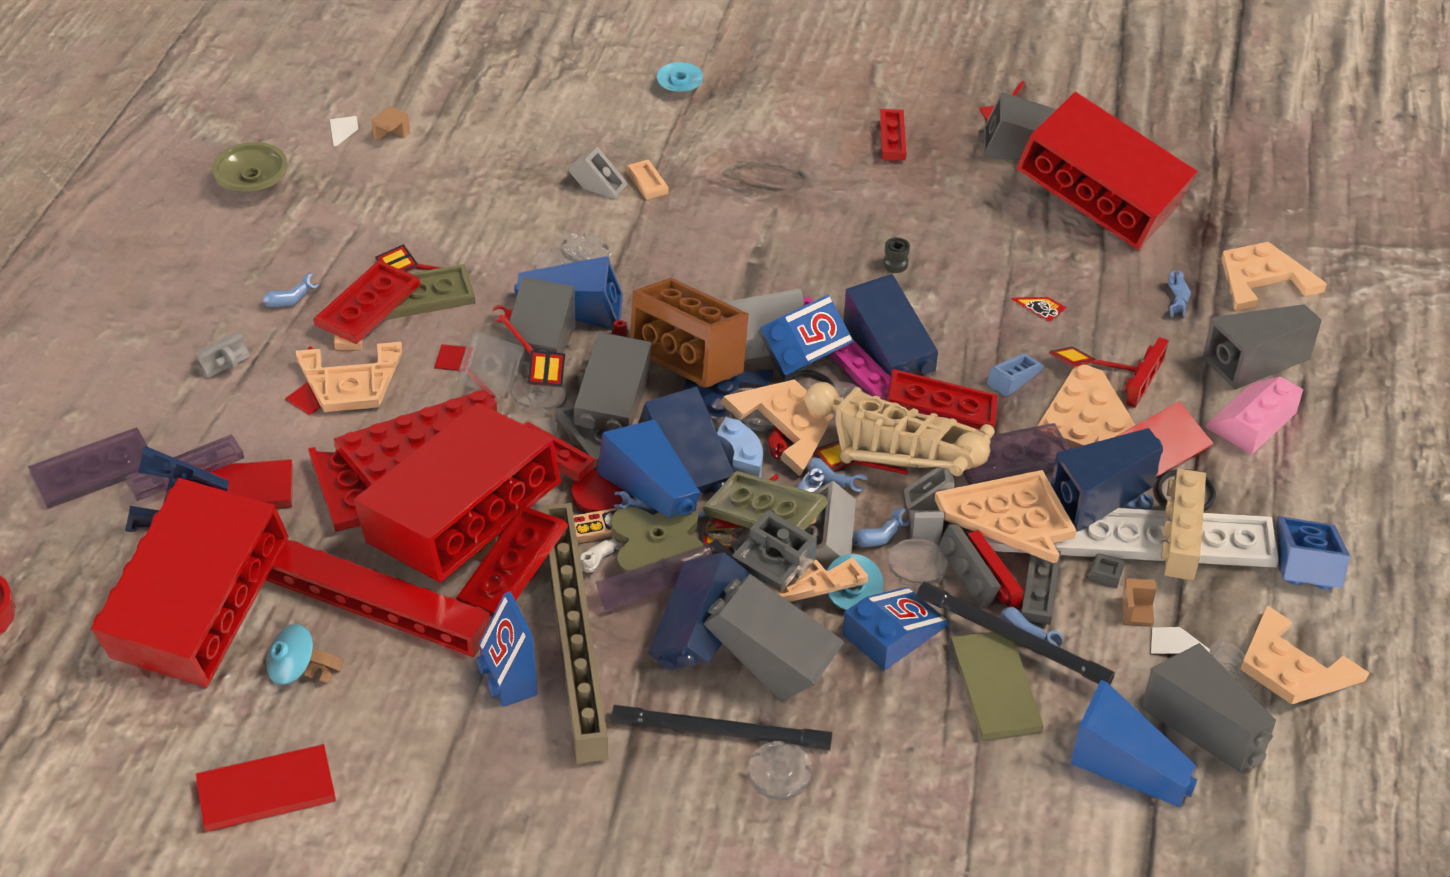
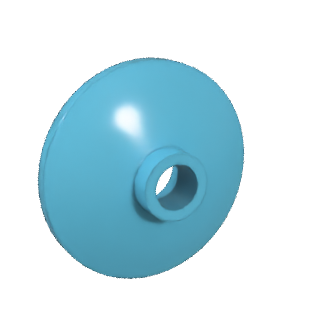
M675 62L663 66L658 71L657 81L663 88L671 91H690L701 85L703 73L693 64Z
M858 554L843 555L834 560L827 569L829 571L853 557L868 575V582L864 585L856 586V590L847 588L827 593L830 600L837 607L845 611L865 597L883 592L882 574L877 565L865 556Z
M299 624L289 625L283 628L273 639L266 658L267 673L272 681L282 685L292 683L307 668L312 655L313 641L306 627Z

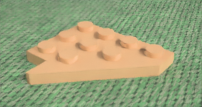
M1088 365L1075 366L1036 427L1035 435L1072 449L1113 438L1135 426V423L1104 372Z
M1043 470L935 492V502L939 510L944 512L945 521L959 524V526L973 532L979 529L983 536L1049 562H1058L1059 553L1053 543L1075 539L1076 529Z

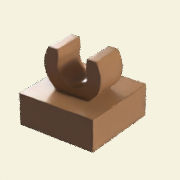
M313 648L310 658L312 663L305 669V676L313 679L316 670L321 669L320 681L328 683L332 676L331 669L341 671L344 659Z

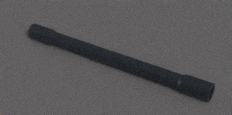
M926 581L922 582L917 591L918 598L936 607L944 608L1061 664L1096 684L1103 680L1111 685L1115 677L1114 671L1091 660L1081 658L968 604Z
M614 705L612 710L611 723L637 727L650 726L793 744L804 748L831 750L832 732L806 728L794 729L650 711L622 705Z

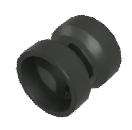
M899 237L888 239L885 242L883 266L892 273L904 272L908 268L910 244L907 240Z

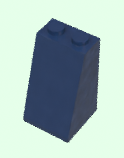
M892 274L846 289L843 322L852 339L889 376H891L892 369L920 376L936 371L938 350Z
M698 387L645 402L638 423L656 420L700 491L698 499L702 498L703 494L713 492L715 494L734 472Z
M1150 428L1057 452L1051 486L1074 525L1076 532L1085 529L1154 487L1161 454L1163 453V445Z
M724 552L685 561L648 654L657 660L659 666L668 670L708 663L723 644L704 625V622L710 616L708 610L718 599L724 598L726 595L724 589L733 579L741 580L751 573Z

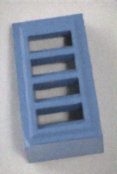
M1023 353L992 367L987 385L1002 395L1008 396L1043 371L1044 365Z

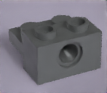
M767 510L750 528V537L732 555V559L756 578L782 592L794 577L799 579L816 560L817 538Z

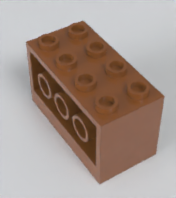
M668 278L633 290L630 338L651 342V360L658 363L659 366L668 368L678 373L679 376L696 382L701 387H711L713 384L731 379L733 376L743 373L749 313L680 281Z

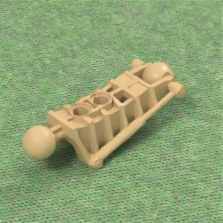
M817 382L811 385L804 397L808 411L815 416L825 417L836 412L835 421L842 452L840 459L844 463H850L855 460L904 467L948 468L953 475L960 476L964 470L976 468L984 464L990 454V439L994 435L995 430L988 424L983 425L980 430H976L975 428L957 423L952 418L938 417L934 413L931 415L920 414L914 408L908 411L897 403L882 400L876 395L872 397L862 392L859 387H855L844 399L839 397L836 388L827 382Z

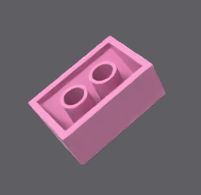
M1280 376L1251 383L1206 424V428L1252 455L1297 413L1303 389Z

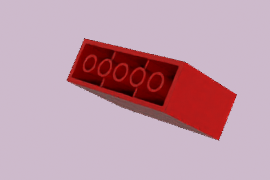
M1076 91L1031 134L1016 167L1017 170L1137 250L1145 244L1180 205L1198 172Z
M476 403L354 498L365 542L441 583L509 525L522 505L528 508L532 507L561 482L553 438L480 403Z
M178 478L173 488H170L167 492L166 500L161 509L153 516L151 526L146 535L139 540L137 550L132 559L125 564L118 583L110 590L107 602L93 620L91 630L109 658L208 688L289 537L276 506Z

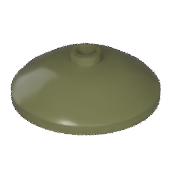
M249 142L232 146L221 152L212 165L213 176L221 186L241 193L258 192L272 187L284 177L288 169L287 158L283 151L273 145L261 142Z

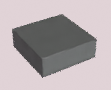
M1096 554L1089 575V581L1117 588L1125 561Z

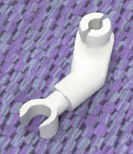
M612 534L611 540H605L589 548L580 556L582 570L586 573L594 572L604 557L613 553L614 549L620 551L625 544L618 542L619 540Z

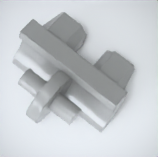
M240 332L230 336L227 335L221 338L220 341L196 352L204 375L208 378L227 368L233 369L238 366L239 362L250 357L243 341V335Z

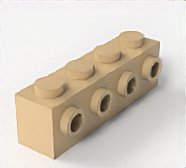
M1177 468L1175 479H1169L1167 496H1170L1171 500H1167L1165 517H1169V520L1165 521L1163 538H1167V542H1163L1161 559H1165L1164 576L1194 581L1201 553L1206 473Z

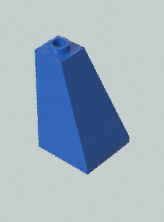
M608 256L520 272L517 284L514 285L516 297L523 277L574 286L575 321L613 329V323L621 320L623 292Z
M655 419L603 432L597 472L601 477L668 518L687 515L696 511L700 491Z
M1101 680L1079 725L1071 764L1181 807L1185 796L1191 798L1198 780L1192 777L1195 764L1112 686Z

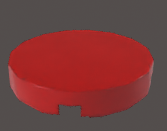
M591 470L579 482L574 481L572 487L573 504L583 513L615 508L614 505H621L622 497L614 495V493L624 490L601 477L597 470Z

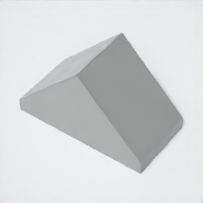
M937 467L905 488L904 494L907 510H939L935 502V492L953 489L955 485L953 474L950 470Z
M907 510V517L910 521L911 546L938 545L942 535L944 512L939 510Z

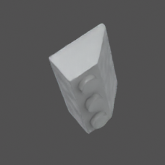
M801 289L725 302L749 313L745 360L770 356L758 330L760 327L803 307L804 301Z
M834 481L814 491V493L826 496L828 504L816 517V522L805 529V532L817 538L816 560L826 571L834 560L843 555L851 554L856 499Z

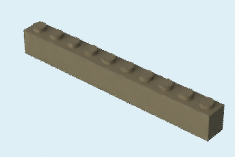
M572 503L542 506L543 513L563 519L568 524L567 529L548 554V563L576 761L578 764L609 760L608 735Z

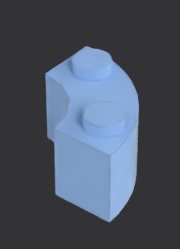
M725 417L717 435L733 472L739 471L762 478L763 449L760 440L740 420Z

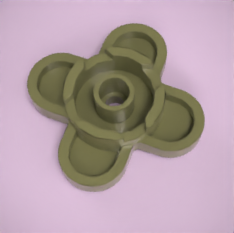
M626 507L616 511L611 518V532L617 540L625 544L617 556L620 573L633 580L648 578L656 573L658 569L669 568V571L680 573L685 561L706 557L704 544L691 536L698 526L697 510L687 515H679L668 518L659 511L652 515L637 507Z

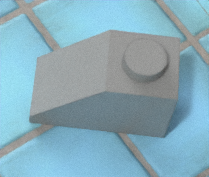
M598 146L580 156L568 169L583 189L612 199L616 198L628 184Z

